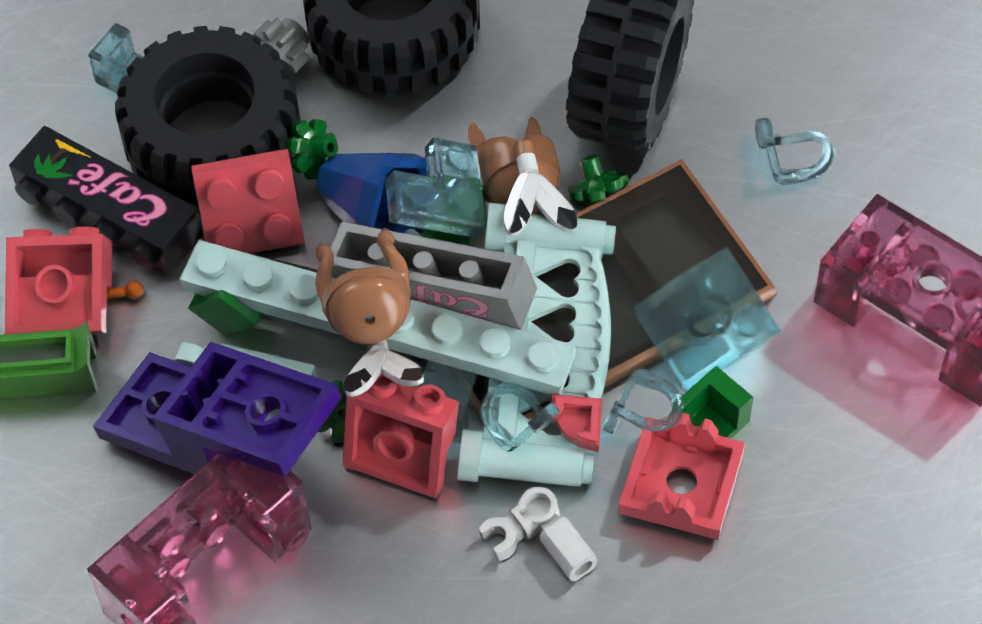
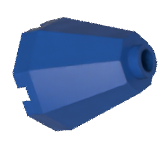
M414 153L336 154L333 157H329L320 167L316 187L322 200L343 222L378 229L387 228L389 231L404 233L408 229H414L419 233H423L422 221L436 182V177L429 175L426 168H432L429 159Z

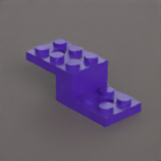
M210 341L192 366L149 352L94 423L93 428L100 439L217 483L221 481L236 459L286 477L342 396L337 384ZM158 407H160V409H159V410L157 411V413L154 415L153 413L155 412V410H156ZM276 409L280 410L274 418L264 421L270 412Z

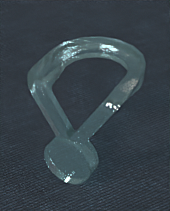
M769 118L756 119V140L760 149L767 150L772 175L777 183L786 185L815 179L825 173L833 163L835 156L834 146L825 134L818 131H803L780 136L773 133V127ZM815 141L822 145V156L812 166L804 169L780 168L775 145Z
M636 369L630 375L619 401H615L604 423L603 430L613 435L622 418L638 428L648 431H663L673 427L682 414L684 405L682 394L674 384L646 369ZM639 384L666 395L672 407L670 414L662 419L652 420L626 409V404L634 385Z
M503 383L493 387L484 397L480 408L481 420L495 442L506 452H511L518 448L534 432H540L554 422L561 414V411L554 403L543 408L534 393L516 383ZM504 394H513L521 397L536 413L528 422L529 426L516 438L500 425L493 415L494 401Z

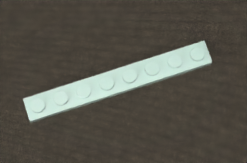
M198 240L180 278L182 290L201 296L225 290L250 310L340 335L333 330L322 311V305L315 286L316 272ZM412 299L409 313L403 325L390 338H387L388 348L391 350L549 395H561L576 353V345ZM368 315V316H366L365 318L370 319V318H372L373 316H372V315Z

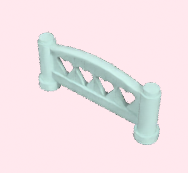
M490 203L485 249L524 256L537 286V291L521 330L554 339L531 321L560 308L571 309L576 316L575 320L569 324L574 337L566 343L576 345V353L568 374L569 383L563 388L561 395L602 398L610 357L611 316L606 277L601 259L603 254L613 255L616 226L606 225L607 221L577 218L576 230L567 232L555 227L543 214L532 213L526 228L519 234L510 236L506 233L503 225L506 204ZM572 263L580 270V274L573 281L578 288V293L573 297H563L538 279L537 276L563 264ZM489 378L484 431L463 429L457 480L478 482L479 476L581 487V483L591 484L594 454L584 453L585 449L576 446L564 437L562 433L556 436L547 434L521 414L551 400V395Z

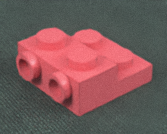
M74 227L70 229V235L52 236V231L46 229H26L22 231V237H6L5 335L76 329L86 321H88L91 334H106L107 289H112V241L109 238L99 234V229L94 227Z
M381 373L369 390L358 396H347L343 466L436 499L444 486L447 450L456 434L459 401L445 397L444 391L435 385H423L420 387L401 386Z

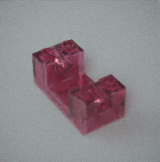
M876 194L820 260L814 303L854 328L873 304L946 349L938 381L981 407L982 256L881 195ZM934 276L941 279L946 287L939 291H930L925 289L919 280L923 277Z
M219 453L87 568L103 613L114 624H196L195 619L187 612L185 606L189 602L186 589L178 581L189 569L191 561L206 548L217 546L226 537L229 527L232 525L240 530L274 562L279 560L286 552L293 553L305 543L312 530L303 481L291 470L284 477Z

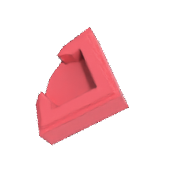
M551 394L553 420L562 435L580 448L598 452L600 446L602 398Z

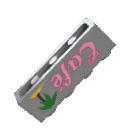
M341 222L330 247L334 253L332 277L338 278L340 275L358 268L376 266L390 269L380 247L377 246V236L382 229ZM390 231L395 239L393 245L407 263L412 300L519 330L522 329L537 291V286L524 256Z

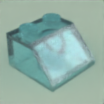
M728 247L723 248L688 269L632 308L684 392H687L715 366L724 370L760 348L781 332L778 324Z

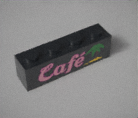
M45 125L9 164L16 185L15 191L24 201L34 206L41 204L52 210L63 223L74 227L77 224L80 227L98 228L99 234H103L112 241V248L117 246L126 251L139 265L146 269L154 267L170 276L204 235L197 207Z

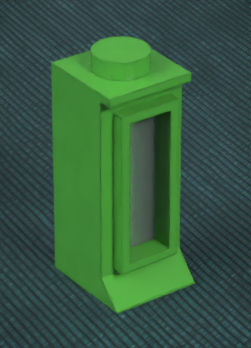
M88 321L76 329L0 335V400L96 392V381L90 365V358H96V346Z

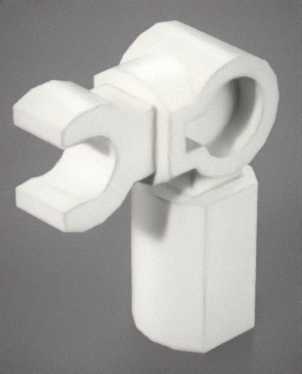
M533 487L527 490L521 496L519 503L509 509V515L504 518H489L478 528L483 541L490 539L496 534L505 536V540L493 548L498 561L511 557L517 550L518 542L522 539L530 540L534 536L540 535L542 544L571 581H577L592 571L598 563L597 556L570 521L564 517L560 518L558 502L554 493L544 487Z

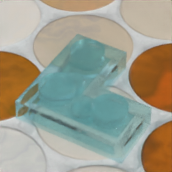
M433 137L424 147L428 176L393 170L385 180L389 222L478 238L487 226L476 145Z

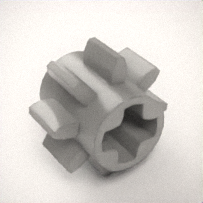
M276 17L272 22L267 19L253 33L254 36L260 38L261 45L267 43L277 50L280 54V59L287 62L290 70L295 73L310 59L308 54L304 52L310 42L309 36L299 23L290 18H285L281 21Z

